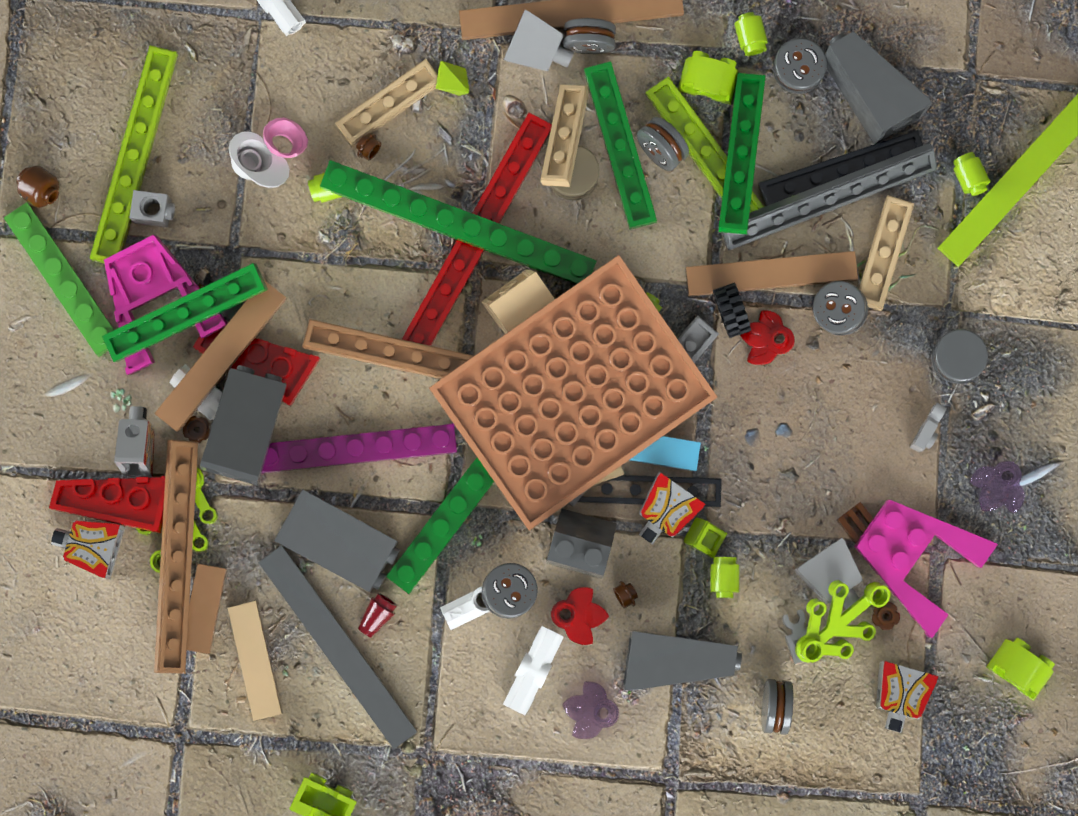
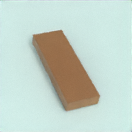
M197 564L189 604L188 651L205 654L211 653L227 573L225 568Z

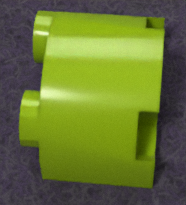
M694 51L692 57L685 59L678 90L694 96H707L713 101L731 105L737 83V74L739 73L735 68L737 63L729 58H721L720 60L709 58V54L705 52Z
M1016 637L1014 642L1005 639L986 667L1034 701L1053 674L1052 668L1055 664L1041 654L1037 657L1029 651L1031 646L1020 638Z
M311 772L309 778L304 777L289 810L302 816H351L357 801L351 798L353 791L338 784L334 789L325 784L327 779Z

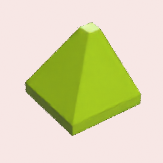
M440 61L436 89L458 96L468 94L469 84L466 68Z

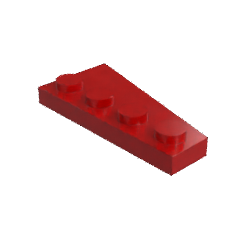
M223 329L205 338L199 336L193 348L203 354ZM255 338L231 368L237 370L238 365L255 370L254 375L265 378V374L268 373L281 377L282 383H285L287 386L282 402L291 407L321 358Z
M165 476L128 479L108 478L104 480H56L49 509L161 533L163 526Z

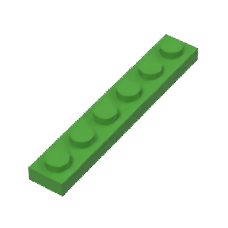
M26 202L5 216L4 219L95 354L100 357L108 351L102 336L115 329L30 204Z

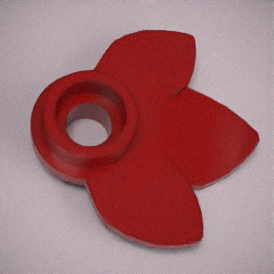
M768 310L761 311L759 322L750 323L751 331L740 335L749 346H752L747 361L753 365L769 364L778 354L789 352L795 344L793 332L783 325L782 319L777 313ZM779 335L785 336V340L781 344L775 342L776 337Z
M579 587L572 590L566 600L557 602L551 610L553 623L557 627L565 629L568 638L580 645L593 644L591 628L601 625L609 617V614L601 606L591 602L593 589L588 587ZM562 609H568L571 612V617L568 620L561 619L560 611Z

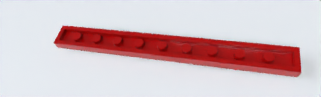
M528 112L472 214L499 224L501 223L549 137L552 124ZM459 240L456 241L402 340L429 346L433 345L485 250Z

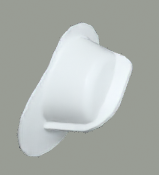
M240 132L236 134L229 144L231 164L235 173L241 178L252 180L258 185L268 188L284 184L289 177L290 170L287 161L283 157L271 153L263 141L264 139L253 132Z

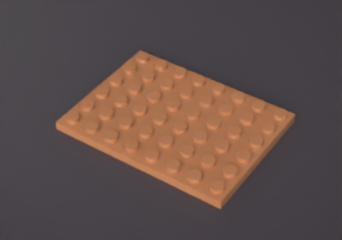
M620 255L610 260L429 387L432 394L529 531L717 398V395Z

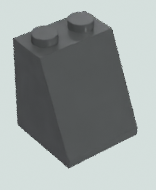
M562 508L546 564L602 579L610 555L617 523Z

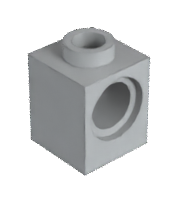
M133 190L129 217L133 223L168 228L169 220H173L175 214V204L172 203L170 197L167 194ZM160 204V210L157 214H147V209L150 205Z

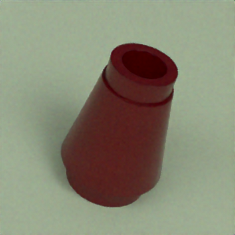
M378 593L375 598L371 597L358 629L366 636L372 638L395 615L396 603L381 593Z

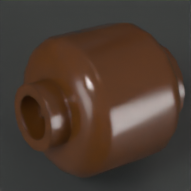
M33 166L25 168L17 177V192L31 205L41 208L48 204H53L59 196V181L56 176L43 167Z

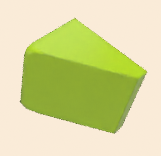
M697 517L694 519L683 542L713 558L716 556L727 533L710 522Z

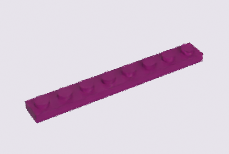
M454 424L270 443L261 474L457 453Z

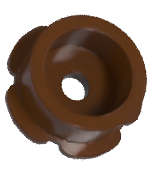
M371 134L369 137L364 135L358 141L356 149L358 150L357 156L359 158L364 157L370 161L376 156L381 148V142L376 139L375 134Z
M192 416L183 426V435L189 441H195L200 444L202 440L209 438L211 431L209 428L210 423L204 417ZM196 427H199L200 430L199 432H195L194 429Z
M620 581V584L613 588L617 600L624 609L630 605L634 607L636 605L635 599L638 598L636 590L631 583L625 584L623 581Z
M888 602L883 607L873 608L872 622L875 626H879L882 630H891L894 625L899 623L900 613L897 612V607L893 603ZM884 613L888 614L889 617L887 619L883 617Z

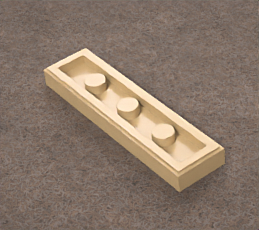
M425 59L341 118L335 125L351 147H354L364 135H371L436 88L438 74L427 59Z
M560 85L541 175V183L544 186L570 187L589 95L588 86Z
M889 195L885 198L858 288L865 295L868 307L879 311L883 310L914 206L912 202Z
M257 601L229 607V617L253 721L283 714Z

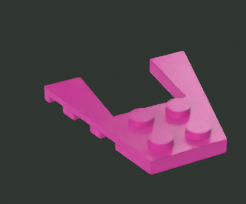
M152 235L104 259L110 294L113 296L116 310L114 311L115 320L119 328L135 320L131 311L177 288L182 297L200 289L157 235ZM219 313L195 326L201 338H205L223 329L228 322ZM149 348L125 358L127 367L125 371L127 375H131L155 363Z
M887 500L854 547L875 573L882 578L892 594L900 600L910 616L925 631L924 633L929 638H933L949 614L903 581L934 536L938 537L978 568L983 567L998 544L892 500Z

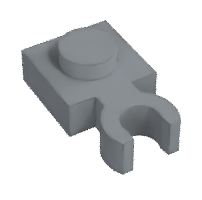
M939 403L933 405L910 448L920 453L925 448L930 449L938 437L935 430L947 409Z
M802 610L797 611L799 621L796 624L789 621L787 614L782 617L784 625L791 629L792 632L791 635L785 636V640L794 664L803 662L795 653L798 640L806 635L807 629L804 628L806 617Z

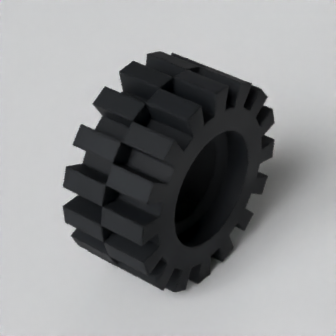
M735 282L714 289L715 301L729 338L751 331L750 322Z

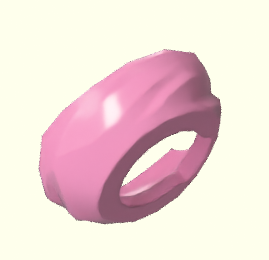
M284 117L276 118L268 122L264 127L263 141L269 151L283 158L296 157L307 148L308 139L304 130L290 119ZM281 135L288 138L292 143L291 152H279L273 145V137Z

